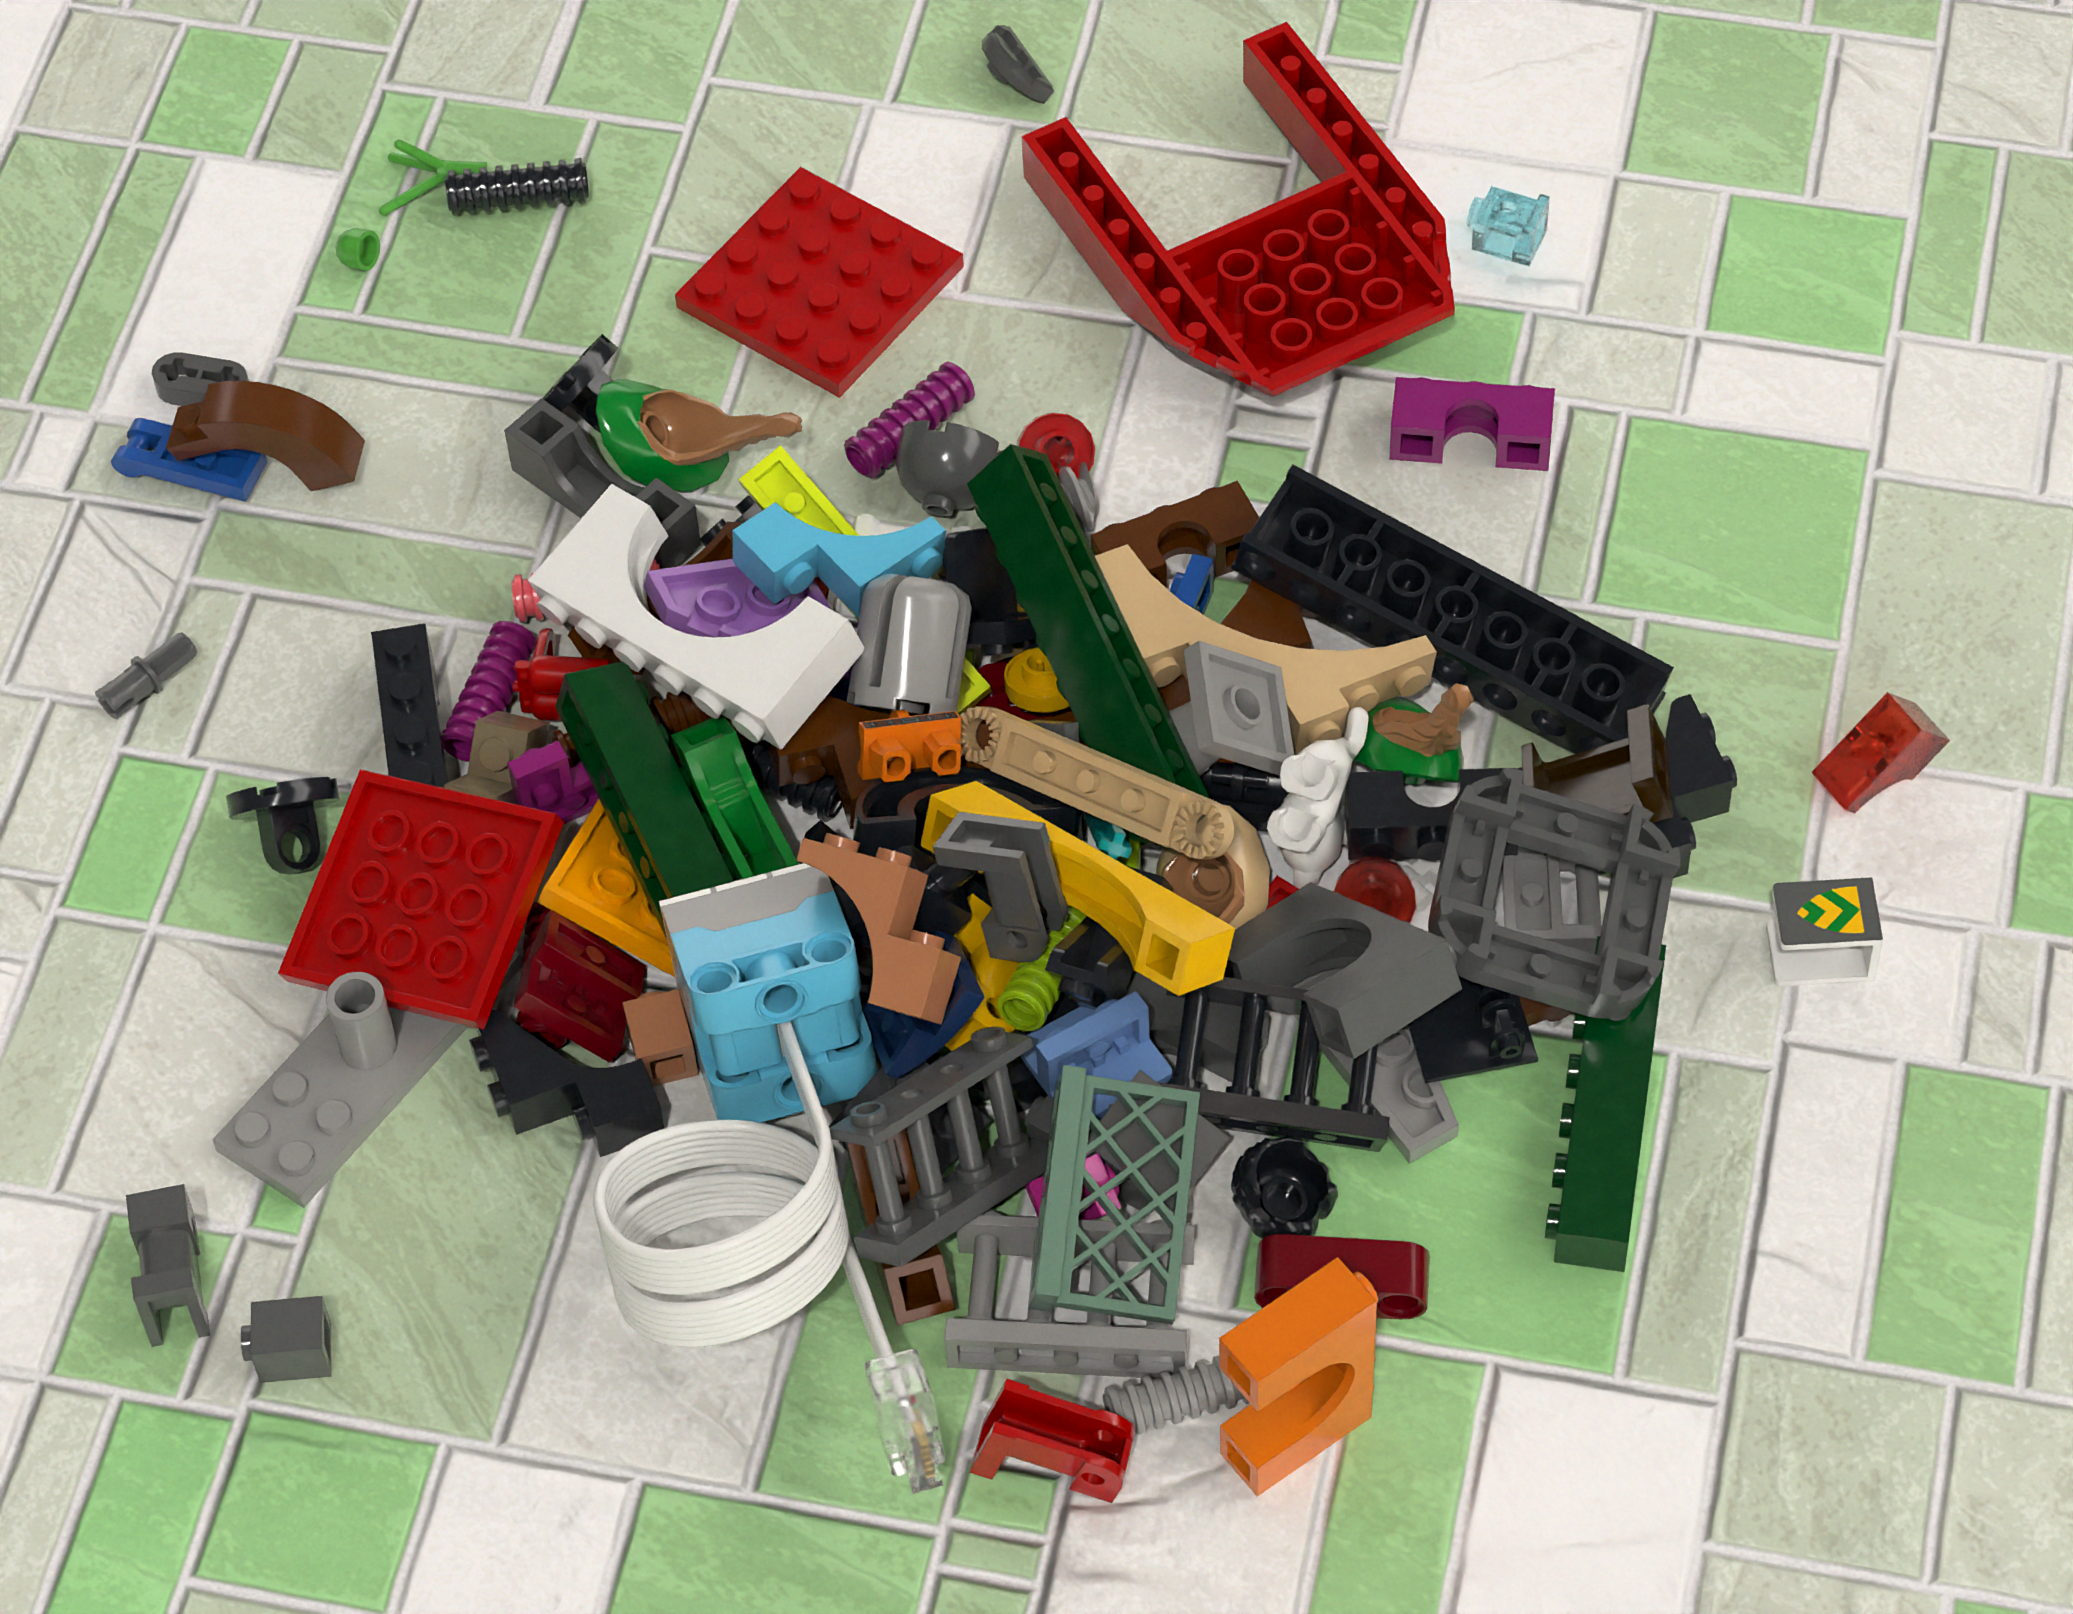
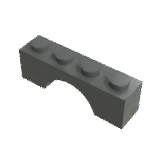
M542 398L504 430L512 470L578 517L582 518L611 484L650 505L668 534L667 539L654 557L657 564H660V569L678 566L701 545L695 504L657 478L647 487H640L620 477L594 451L580 425Z

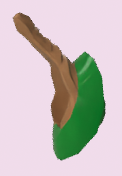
M616 379L602 384L597 398L596 413L602 443L621 471L646 486L657 478L675 491L692 492L718 481L729 463V451H739L748 444H757L760 441L776 438L777 436L790 438L797 432H802V419L792 412H784L772 416L761 414L728 416L711 402L689 394L662 389L654 385L628 379Z
M1458 683L1454 684L1442 694L1440 703L1434 708L1432 713L1413 700L1399 696L1378 703L1367 712L1369 719L1365 742L1354 759L1376 770V772L1403 771L1404 784L1419 785L1423 784L1427 779L1458 783L1459 769L1464 767V757L1461 749V731L1457 730L1463 712L1474 702V697L1468 686Z

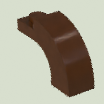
M905 1129L888 1139L902 1204L915 1197V1193L919 1189ZM845 1142L855 1180L854 1188L864 1227L867 1228L875 1223V1219L880 1213L865 1147ZM937 1244L902 1267L875 1261L881 1284L897 1325L955 1310L942 1253Z

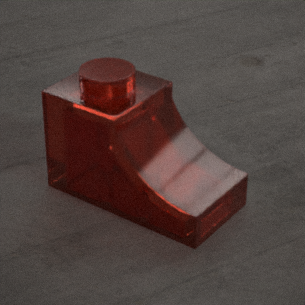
M1887 692L1812 771V774L1845 811L1855 814L1869 800L1889 786L1905 779L1913 780L1950 740L1915 702Z

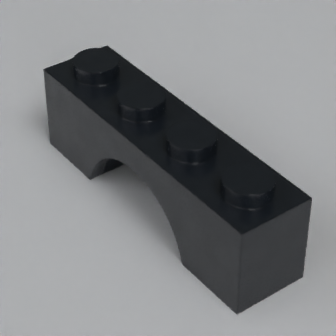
M426 624L373 631L371 635L388 776L444 788V785L449 783L438 714L440 701L435 663Z

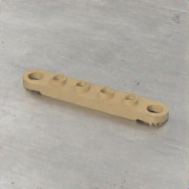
M975 706L974 708H968L967 712H963L960 715L961 756H965V759L968 761H973L989 768L992 772L1164 847H1170L1184 853L1188 857L1214 859L1223 855L1232 843L1234 836L1233 819L1229 811L1216 801L998 708ZM983 720H986V724L991 725L989 730H993V733H990L989 736L993 737V739L988 741L990 746H985V750L980 748L976 740L977 727ZM1203 814L1208 815V820H1212L1210 822L1211 826L1215 828L1211 829L1214 836H1210L1211 842H1207L1206 846L1198 841L1195 832L1196 823Z

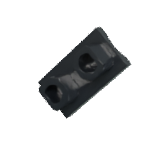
M1216 761L1200 776L1211 800L1232 807L1245 820L1249 821L1257 831L1268 832L1267 825L1270 816L1274 810L1282 805L1284 799L1289 794L1281 785L1280 775L1237 762L1225 763Z

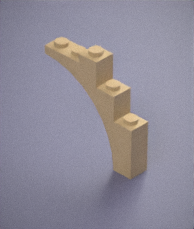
M1128 544L1095 556L1157 687L1166 686L1181 675H1184L1188 681L1184 650L1197 641L1280 666L1294 755H1297L1316 740L1342 738L1348 712L1353 708L1361 707L1368 712L1378 703L1399 695L1405 697L1414 695L1430 684L1437 652L1426 635L1385 647L1346 651L1296 648L1260 640L1216 623L1179 600L1150 574Z

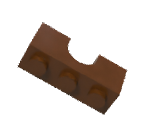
M1235 481L1221 487L1206 489L1199 495L1178 503L1157 507L1150 513L1132 520L1108 525L1101 531L1090 535L1091 549L1094 556L1128 544L1150 574L1167 588L1166 560L1178 554H1196L1212 558L1213 573L1216 578L1233 572L1234 570L1231 569V566L1237 557L1240 542L1246 533L1249 534L1260 517L1240 483Z

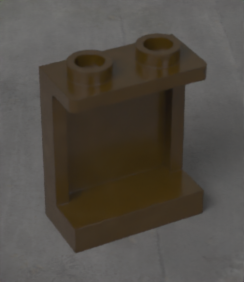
M1648 704L1627 710L1629 737L1551 762L1542 761L1533 742L1521 746L1522 767L1516 769L1524 770L1522 781L1524 785L1623 815H1627L1632 805L1636 804L1654 813L1650 819L1652 823L1673 817L1668 744Z

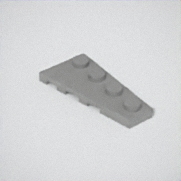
M1345 967L1323 971L1310 976L1294 985L1293 988L1311 990ZM1293 1014L1299 1022L1300 1015ZM1408 1025L1378 1043L1371 1107L1376 1109L1375 1115L1390 1117L1388 1137L1410 1164L1458 1137L1459 1124L1440 1081L1425 1084ZM1320 1043V1050L1348 1086H1350L1353 1058Z

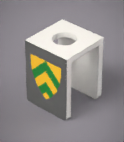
M1872 877L1783 882L1773 885L1772 895L1776 919H1771L1767 922L1766 931L1774 982L1777 986L1875 981L1883 936Z

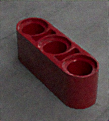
M1276 1234L1263 1238L1258 1244L1254 1299L1262 1308L1338 1257L1352 1273H1362L1374 1287L1378 1296L1376 1318L1413 1319L1420 1317L1427 1310L1430 1255L1427 1249L1416 1243Z

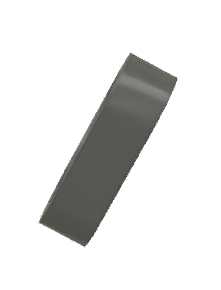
M173 352L162 356L153 365L151 373L158 397L166 403L178 406L204 401L208 384L223 381H249L247 372L240 363L183 352Z

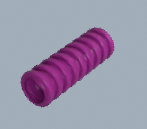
M947 361L941 364L938 371L931 372L926 380L917 383L915 390L907 391L903 399L893 402L891 408H887L880 413L879 418L872 419L867 427L859 429L856 437L852 436L845 440V454L853 468L868 478L877 477L881 469L888 468L892 465L893 459L896 460L901 429L907 423L930 420L928 430H936L940 422L947 421L952 413L962 409L964 403L967 404L974 399L975 390L970 377L961 367Z
M510 621L494 623L489 632L490 636L484 642V649L480 651L477 662L471 670V675L464 685L465 689L459 695V702L455 704L452 716L449 717L446 723V729L441 734L444 750L454 758L469 762L476 720L496 711L506 712V707L511 702L512 694L514 693L513 681H517L516 670H514L515 663L519 660L530 661V654L534 652L536 646L534 635L518 623Z

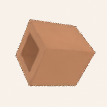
M678 989L666 992H648L637 999L622 1002L635 1060H642L652 1086L699 1075L694 1046Z

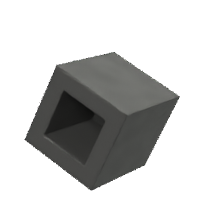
M323 1296L251 1302V1325H243L241 1327V1350L244 1361H253L260 1383L331 1377V1321Z

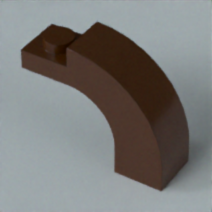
M223 381L208 384L204 401L177 408L166 449L178 461L229 449L258 452L283 463L310 491H315L355 481L365 440L337 412L302 393L261 382Z

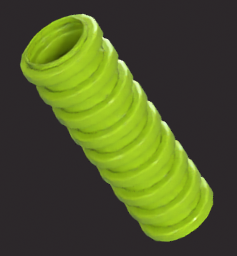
M1068 904V918L1060 930L1050 932L1048 945L1041 957L1034 962H1019L1017 969L997 1000V1009L1000 1016L1006 1023L1016 1029L1035 1031L1041 1028L1060 997L1061 992L1057 990L1059 983L1045 968L1053 948L1087 916Z

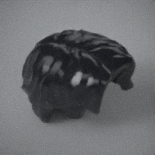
M1290 1136L1276 1139L1264 1138L1261 1142H1257L1253 1147L1245 1150L1243 1156L1239 1157L1232 1173V1200L1243 1219L1251 1227L1253 1233L1261 1239L1276 1234L1315 1236L1319 1219H1326L1329 1216L1338 1197L1337 1185L1331 1182L1327 1166L1323 1162L1318 1161L1300 1138Z

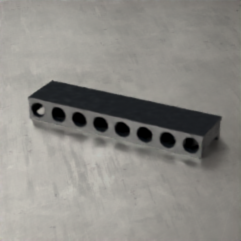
M1293 464L1287 472L1285 481L1249 534L1246 533L1242 538L1237 557L1231 566V569L1375 647H1385L1426 635L1437 652L1431 677L1450 687L1456 683L1468 686L1474 700L1574 754L1628 738L1627 710L1648 704L1654 715L1666 695L1664 690L1674 669L1673 666Z

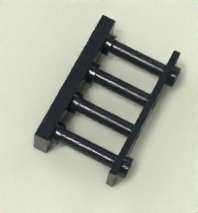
M1223 977V980L1180 996L1169 990L1166 991V995L1182 997L1185 1000L1174 1077L1170 1078L1167 1084L1157 1083L1162 1087L1200 1092L1198 1114L1220 1129L1280 1138L1290 1136L1307 1142L1353 1149L1381 1151L1387 1141L1390 1117L1375 1115L1376 1109L1371 1107L1378 1044L1353 1059L1348 1102L1341 1105V1110L1318 1106V1100L1313 1098L1320 1042L1304 997V993L1309 990ZM1208 1001L1242 1006L1232 1086L1226 1087L1225 1092L1202 1089L1203 1083L1197 1080ZM1265 1010L1300 1015L1290 1095H1285L1283 1101L1260 1098V1091L1255 1089Z

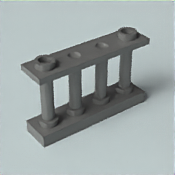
M996 1026L980 1029L971 1035L970 1041L877 1099L855 1106L850 1111L851 1115L829 1128L831 1139L865 1147L880 1214L876 1217L875 1223L854 1236L859 1258L902 1267L1044 1173L1048 1141L1029 1138L1027 1134L1021 1133L1007 1069L1009 1062L1033 1048L1031 1036L1009 1033L1004 1028ZM986 1078L998 1138L994 1141V1146L982 1153L968 1088ZM946 1103L960 1163L956 1165L955 1171L942 1179L928 1114ZM907 1128L920 1189L916 1191L915 1197L902 1204L888 1139Z

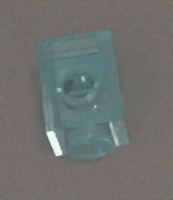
M1491 186L1485 199L1475 197L1467 216V226L1473 228L1472 250L1530 267L1547 232L1550 196L1540 193L1538 199H1534Z

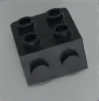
M987 527L949 533L945 539L942 561L946 571V581L956 585L970 599L972 610L967 644L981 645V654L988 655L1013 653L1014 649L1037 648V634L1025 611H1017L1016 589L1006 568L996 557V546Z

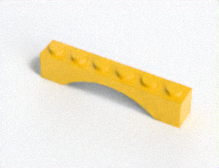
M978 781L931 794L920 844L923 848L934 853L933 845L958 812L1045 823L1050 839L1049 846L1066 903L1078 909L1107 930L1128 954L1133 969L1178 996L1223 980L1235 927Z

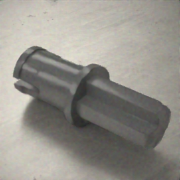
M177 633L144 659L138 656L132 658L131 666L114 680L95 691V695L99 698L98 701L103 709L112 718L119 719L132 706L152 692L159 694L163 690L161 683L197 655V649L184 633Z

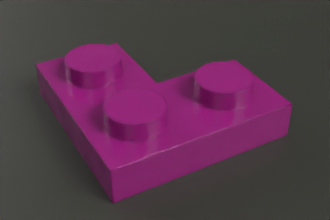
M559 741L542 748L527 750L519 758L507 763L515 804L556 813L563 820L564 824L589 814L599 799L582 762L580 761L575 767L570 768L568 757Z

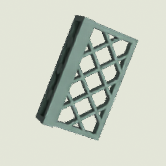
M1063 1065L1054 1088L1028 1309L1052 1312L1054 1307L1173 1324L1176 1315L1200 1092L1086 1075L1087 1068ZM1093 1093L1116 1096L1130 1114L1106 1131L1091 1112ZM1133 1099L1147 1102L1139 1107ZM1160 1103L1184 1107L1182 1128L1166 1140L1145 1115ZM1136 1121L1156 1147L1132 1163L1114 1141L1113 1137ZM1090 1127L1098 1138L1087 1145ZM1181 1140L1178 1156L1171 1146ZM1104 1145L1123 1171L1099 1187L1085 1169V1160L1088 1155ZM1162 1153L1177 1172V1178L1174 1186L1158 1196L1138 1170ZM1127 1178H1130L1148 1200L1149 1204L1125 1220L1106 1194ZM1082 1185H1084L1091 1195L1081 1201ZM1174 1196L1172 1214L1164 1203ZM1097 1201L1117 1228L1093 1245L1078 1226V1218L1082 1211ZM1156 1210L1171 1229L1170 1241L1152 1253L1132 1227ZM1123 1234L1143 1261L1119 1278L1099 1251ZM1077 1241L1078 1244L1084 1250V1252L1076 1258H1074L1075 1244ZM1168 1253L1167 1268L1165 1270L1158 1260ZM1089 1258L1111 1284L1096 1296L1070 1292L1072 1271ZM1149 1267L1164 1286L1162 1306L1139 1303L1125 1284ZM1117 1292L1122 1300L1107 1297Z

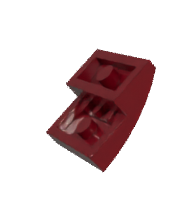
M550 910L545 916L531 947L520 978L513 1007L610 1063L623 1047L626 1019L622 1002L637 999L641 996L646 965L555 911Z

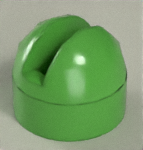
M361 228L346 230L337 239L335 246L336 255L342 264L352 269L368 271L375 266L379 258V237L372 230Z

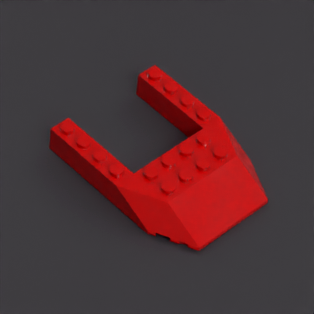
M1288 22L1243 40V82L1321 180V183L1170 250L1165 249L1067 117L1021 136L1025 180L1121 310L1174 348L1271 397L1444 320L1455 313L1453 289L1451 288L1450 261L1446 244L1445 218Z

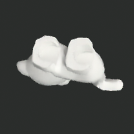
M1355 707L1348 712L1342 738L1316 740L1297 755H1291L1286 758L1281 766V785L1289 794L1284 799L1282 805L1273 811L1268 821L1267 830L1272 843L1279 846L1284 861L1294 869V886L1299 889L1310 882L1317 884L1323 871L1339 856L1343 844V823L1345 821L1344 806L1340 802L1349 779L1352 761L1363 747L1368 729V713L1361 707Z

